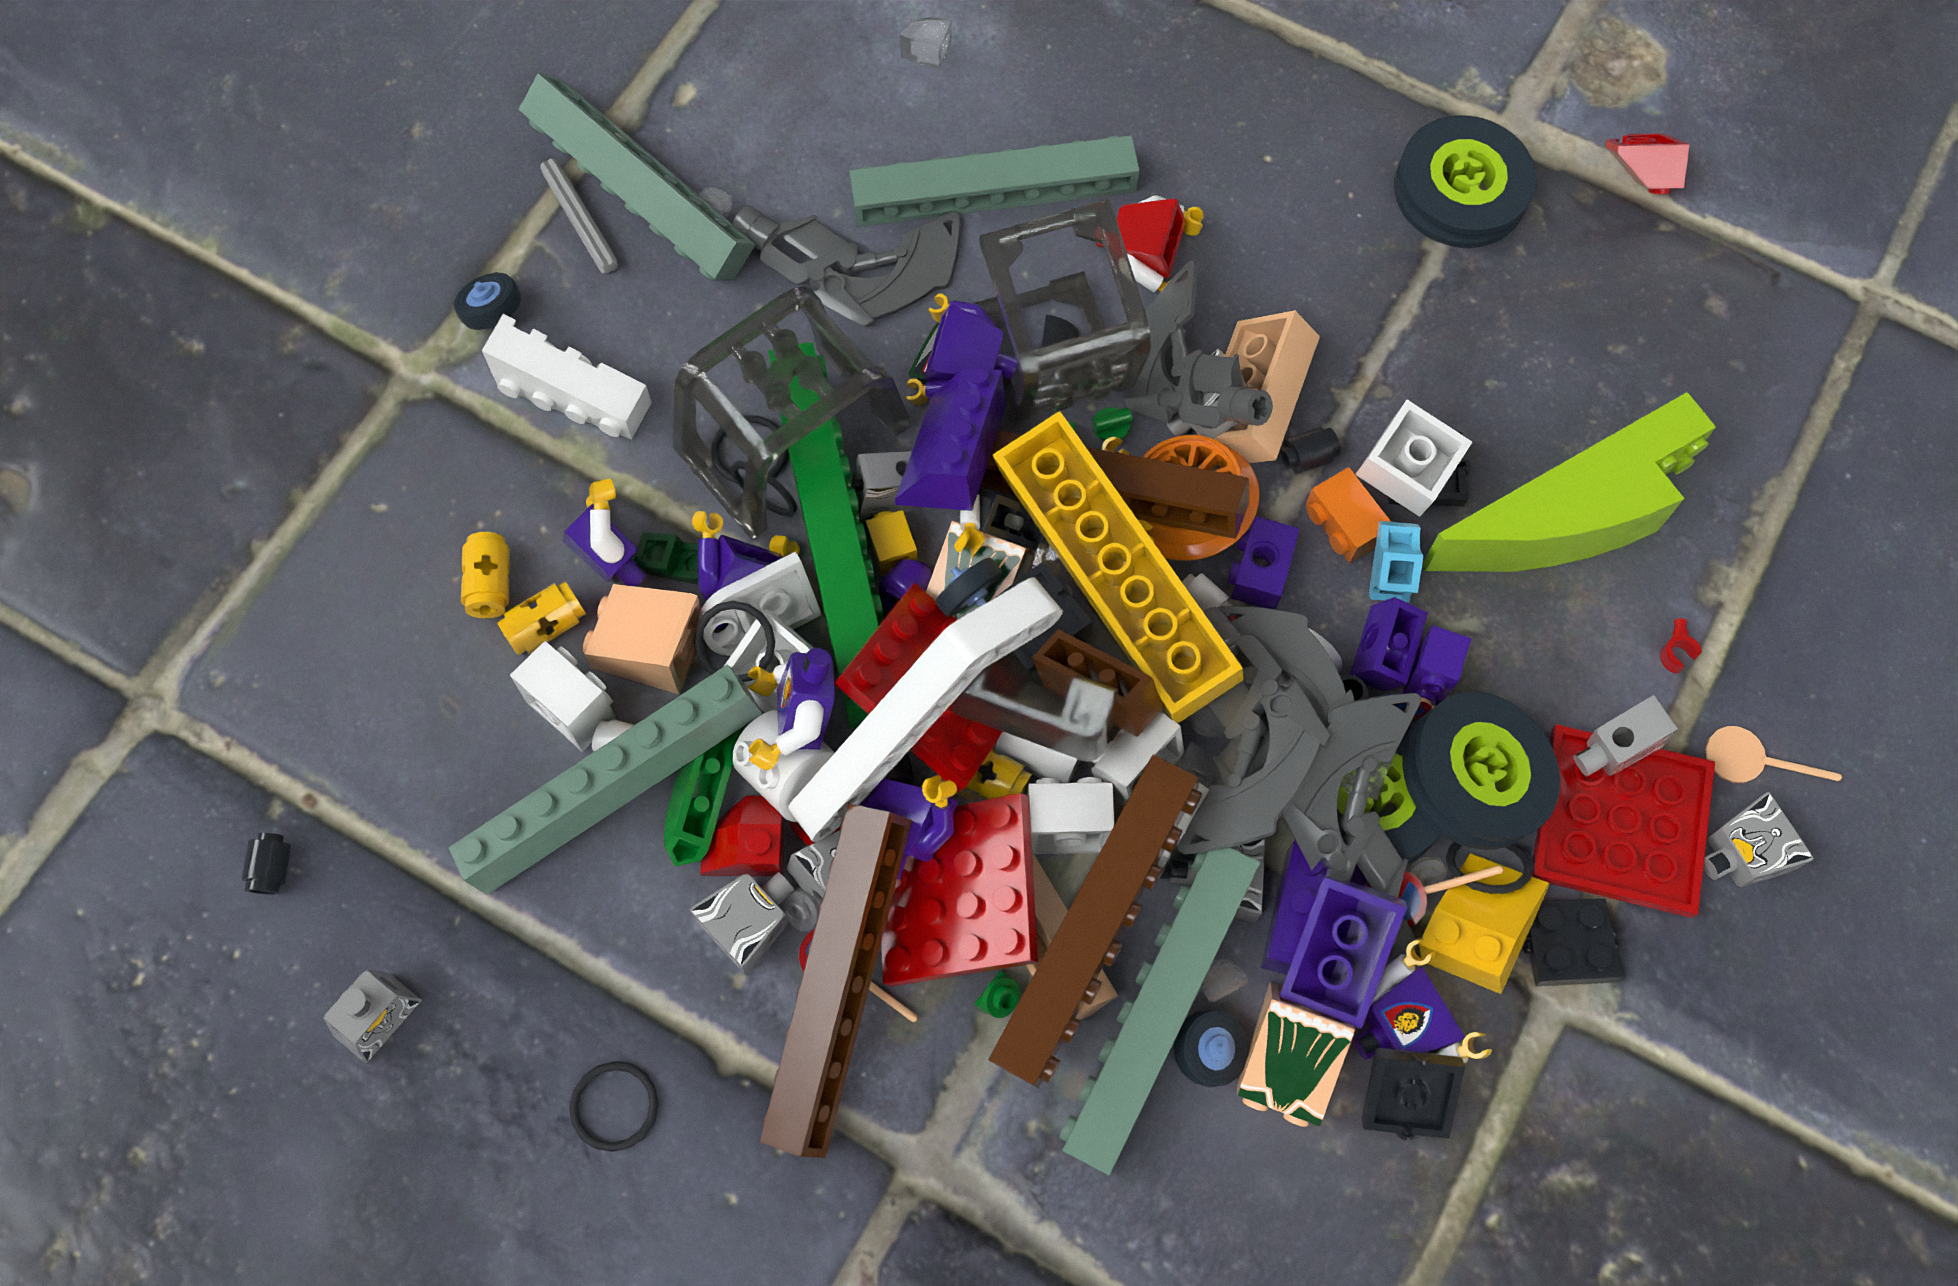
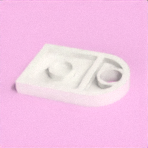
M796 552L718 590L703 605L698 623L709 609L719 603L728 601L748 603L761 612L762 610H769L792 630L821 616L822 613L803 564ZM737 609L721 611L710 619L704 629L703 638L714 652L731 656L756 621V618L746 611ZM729 623L723 631L713 633L718 625Z

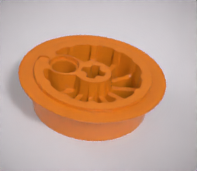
M1181 435L1160 442L1143 455L1142 458L1157 459L1184 466L1196 467L1197 463H1202L1198 468L1211 471L1217 466L1218 470H1215L1216 472L1231 473L1249 478V505L1236 539L1146 521L1153 527L1151 530L1146 531V533L1154 539V544L1164 558L1178 561L1207 558L1233 545L1248 530L1259 506V484L1252 467L1238 452L1209 437Z

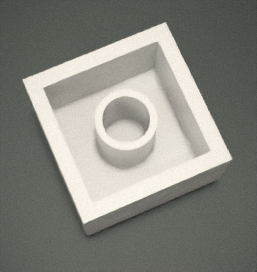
M1406 400L1355 475L1420 517L1435 501L1472 444V441L1409 400Z
M544 641L510 676L526 703L583 752L592 743L594 732L601 720L609 722L611 719H616L610 706L613 700L604 691L606 689L604 683L590 671L584 675L576 667L578 664L577 660L565 648L560 646L555 650Z
M1095 777L1081 778L1077 783H1061V780L1056 778H1043L1037 780L1036 784H1029L1027 796L1029 797L1032 853H1100L1114 827L1112 782L1102 783V779Z

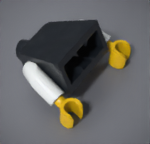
M980 488L973 510H960V527L963 532L954 544L957 552L961 553L963 548L967 547L971 551V557L974 558L985 542V536L981 532L983 531L1032 549L1033 556L1038 558L1039 561L1030 570L1043 562L1055 577L1059 573L1060 565L1054 558L1049 556L1052 553L1050 544L1022 503Z

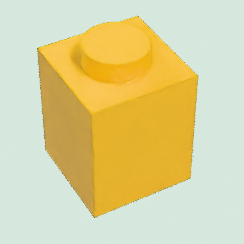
M903 510L894 513L892 511H884L866 521L867 537L881 577L885 576L900 560L912 559L917 561V549Z

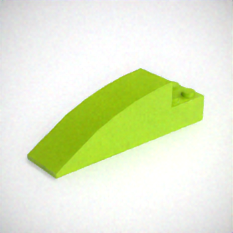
M1686 392L1438 534L1423 560L1422 568L1425 571L1516 572L1551 567L1591 558L1624 547L1651 535L1662 527L1685 499L1666 475L1672 471L1675 475H1678L1688 469L1695 462L1692 457L1709 445L1706 439L1716 426L1690 394Z

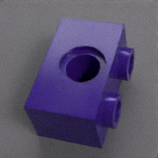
M1255 516L1251 528L1244 533L1238 542L1237 550L1244 552L1241 563L1233 561L1227 583L1234 585L1231 599L1276 610L1282 596L1300 528ZM1253 559H1264L1270 566L1261 567Z
M1396 597L1371 605L1350 675L1360 678L1365 684L1380 691L1407 685L1428 612Z
M1432 625L1417 649L1407 685L1404 686L1402 693H1416L1420 697L1430 700L1431 704L1435 706L1445 700L1460 679L1471 638Z

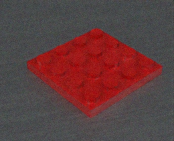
M914 582L836 679L834 684L870 714L938 636L957 619L953 616L947 617L944 615L935 600ZM1000 658L985 667L911 747L910 751L945 781L950 780L954 782L957 788L956 791H962L968 786L1007 727L1005 722L1019 695L1029 683Z
M1556 724L1551 729L1550 744L1559 767L1560 792L1556 807L1550 818L1536 831L1531 876L1549 884L1689 918L1698 915L1715 761L1659 749L1611 776L1607 775L1603 768L1589 776H1585L1578 768L1574 755L1588 748L1586 742L1592 735V732Z
M1018 793L956 806L953 813L954 833L934 853L932 859L926 862L907 857L900 880L897 879L881 940L882 980L884 985L892 987L1039 963L1028 796Z

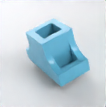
M1379 521L1369 589L1371 600L1385 601L1396 597L1410 603L1411 594L1418 593L1423 554L1420 550L1421 528L1418 524Z

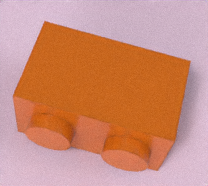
M1349 467L1312 488L1305 504L1310 519L1316 525H1321L1329 536V542L1334 551L1339 555H1343L1349 564L1375 549L1379 521L1391 522Z

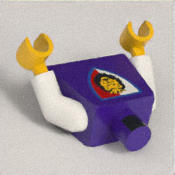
M610 478L595 481L589 487L590 496L586 499L587 509L564 531L562 542L608 583L617 576L626 586L637 587L648 576V573L632 559L638 551L637 547L610 522L611 511L608 501L616 499L613 481Z
M813 648L804 653L795 652L790 655L787 663L776 666L772 673L759 666L753 667L748 672V677L756 681L748 685V689L767 697L774 692L777 683L779 684L777 688L778 737H776V743L772 746L761 738L753 741L748 748V752L753 755L749 758V761L763 770H770L776 765L781 753L786 756L797 749L820 750L835 697L833 660L830 654L820 648Z
M1424 938L1415 939L1407 946V955L1400 954L1384 968L1365 1019L1370 1029L1353 1037L1358 1053L1364 1060L1374 1057L1375 1048L1462 1057L1464 1063L1468 1061V1057L1475 1059L1488 1057L1492 1049L1477 1053L1473 1048L1475 1038L1486 1034L1473 1032L1465 1037L1423 967L1415 970V965H1424L1435 956V951H1433L1426 958L1418 957L1415 953V946Z

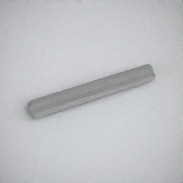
M555 158L543 161L540 168L544 178L600 272L608 274L611 271H615L618 268L617 258L560 163Z

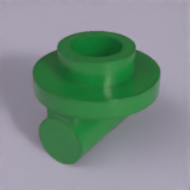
M1108 407L1098 411L1092 417V429L1095 436L1103 442L1110 437H1117L1123 440L1127 436L1130 422H1132L1131 411L1128 407L1123 409Z
M999 971L974 1005L983 1013L995 1018L1006 1017L1013 1012L1020 998L1019 985L1014 979Z

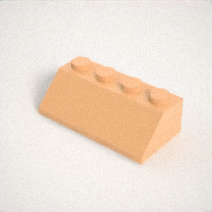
M1296 310L1238 321L1225 354L1227 357H1233L1235 354H1238L1240 371L1247 387L1268 392L1273 402L1271 416L1263 425L1255 426L1239 423L1213 438L1238 452L1248 463L1277 459L1320 338Z

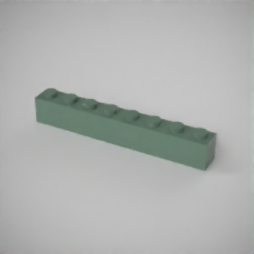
M538 73L518 109L530 119L529 125L537 131L550 136L553 139L552 144L558 150L572 155L577 160L576 165L581 170L595 175L601 180L600 185L604 190L623 199L626 202L624 206L627 210L645 218L650 223L649 228L654 233L663 238H668L675 244L674 250L678 254L697 263L700 266L699 271L701 274L713 281H718V279L735 280L756 244L560 77Z
M1131 135L1123 137L1110 136L1105 139L1091 141L1077 140L1071 143L1050 146L1039 145L1034 148L1018 150L1005 149L1000 152L985 154L971 153L961 157L933 158L928 161L912 163L899 162L895 165L880 167L865 166L860 169L849 170L856 227L940 217L950 212L964 214L1136 192L1139 167Z
M727 664L448 847L463 880L488 895L762 715V711L746 684Z
M1232 848L1197 854L1191 869L1198 872L1191 887L1185 884L1182 885L1172 905L1179 909L1173 925L1166 921L1164 922L1154 942L1155 945L1161 948L1155 962L1153 963L1146 959L1135 981L1142 986L1136 1001L1129 998L1126 999L1116 1020L1123 1024V1027L1116 1040L1108 1036L1097 1059L1105 1064L1097 1079L1089 1075L1078 1097L1079 1100L1085 1102V1105L1078 1118L1072 1115L1069 1116L1059 1136V1139L1066 1142L1062 1151L1110 1175L1260 864L1259 861Z

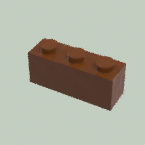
M1059 629L1032 657L1045 688L1136 737L1142 733L1163 709L1151 676Z

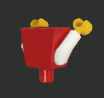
M1154 195L1141 202L1123 205L1119 208L1114 226L1097 227L1095 242L1097 247L1109 249L1116 266L1122 272L1150 291L1155 292L1158 290L1161 292L1169 283H1165L1163 278L1170 277L1183 232L1190 236L1198 235L1203 227L1201 221L1204 214L1199 207H1191L1185 211L1184 206L1180 205L1177 199H1165Z

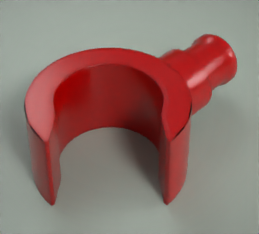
M1684 618L1674 620L1672 638L1660 651L1662 665L1674 674H1678L1684 668V665L1674 656L1673 647L1682 648L1693 660L1702 653L1699 643L1689 636L1687 620Z

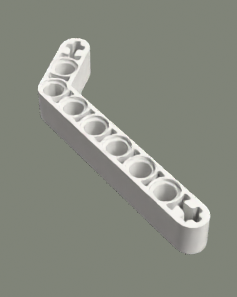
M1029 578L948 626L793 799L788 809L813 842L826 838L841 825L846 815L848 803L859 805L985 667L1042 634L1058 621L1063 610L1036 578Z

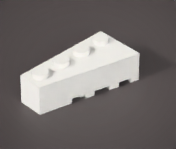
M505 314L502 315L482 349L497 387L502 393L512 398L521 396L531 400L534 405L546 411L554 409L562 412L576 423L584 424L588 422L598 426L600 430L610 436L618 437L621 435L629 439L633 438L651 405L650 396L645 384L603 363H600L595 368L590 360L582 355L581 352L571 347H568L563 352L546 341L547 335L535 329L529 335L514 327L516 324L515 319Z

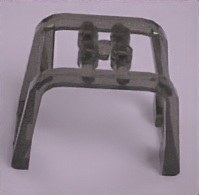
M1109 199L1071 208L1070 210L980 235L979 244L997 296L973 304H978L995 322L996 328L1005 320L1018 362L1019 378L1015 390L1011 379L1003 377L1006 398L1004 412L1012 424L1027 420L1030 415L1048 409H1052L1053 412L1063 411L1073 406L1075 401L1085 398L1088 401H1096L1109 395V391L1115 390L1120 392L1135 386L1150 354L1151 335L1147 315ZM1072 226L1075 236L1103 244L1128 322L1106 328L1084 271L1051 280L1048 286L1016 294L1009 267L1023 252L1022 240ZM1052 299L1078 307L1089 334L1034 350L1021 308ZM1049 375V377L1039 379V377Z
M805 286L792 288L784 292L700 349L679 370L674 381L673 449L750 539H755L768 529L766 513L768 469L773 461L789 447L864 394H867L872 400L870 402L872 412L895 437L910 426L911 420L893 378L883 367L874 366L827 315L820 298L811 288ZM801 309L807 315L812 327L817 351L824 356V359L840 376L847 372L851 378L833 389L823 377L820 361L816 357L806 356L799 348L795 333L789 329L780 330L776 325L778 322ZM762 333L773 344V351L776 360L772 362L768 369L761 353L748 351L744 347ZM730 355L741 366L743 379L747 383L755 385L765 396L769 409L775 412H782L789 420V422L774 431L765 440L758 435L706 375L710 369ZM796 375L798 376L800 386L804 389L814 390L821 398L803 412L792 401L791 390L788 385ZM696 399L749 459L745 468L744 493L738 496V500L710 469L713 466L712 455L697 433Z

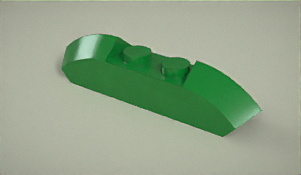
M743 727L681 767L678 771L664 827V846L674 866L699 862L709 850L733 765V749L742 733Z

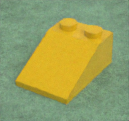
M1471 853L1460 868L1462 873L1467 875L1491 867L1502 866L1503 872L1501 874L1476 880L1488 885H1506L1517 881L1523 874ZM1531 876L1530 881L1521 889L1507 894H1489L1473 890L1464 884L1448 888L1436 906L1422 936L1424 940L1419 943L1421 958H1426L1431 952L1435 951L1434 958L1426 964L1502 994L1548 890L1549 883Z

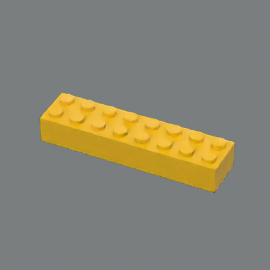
M1060 411L993 454L1000 473L1135 669L1153 678L1163 709L1169 718L1178 724L1244 681L1243 668Z

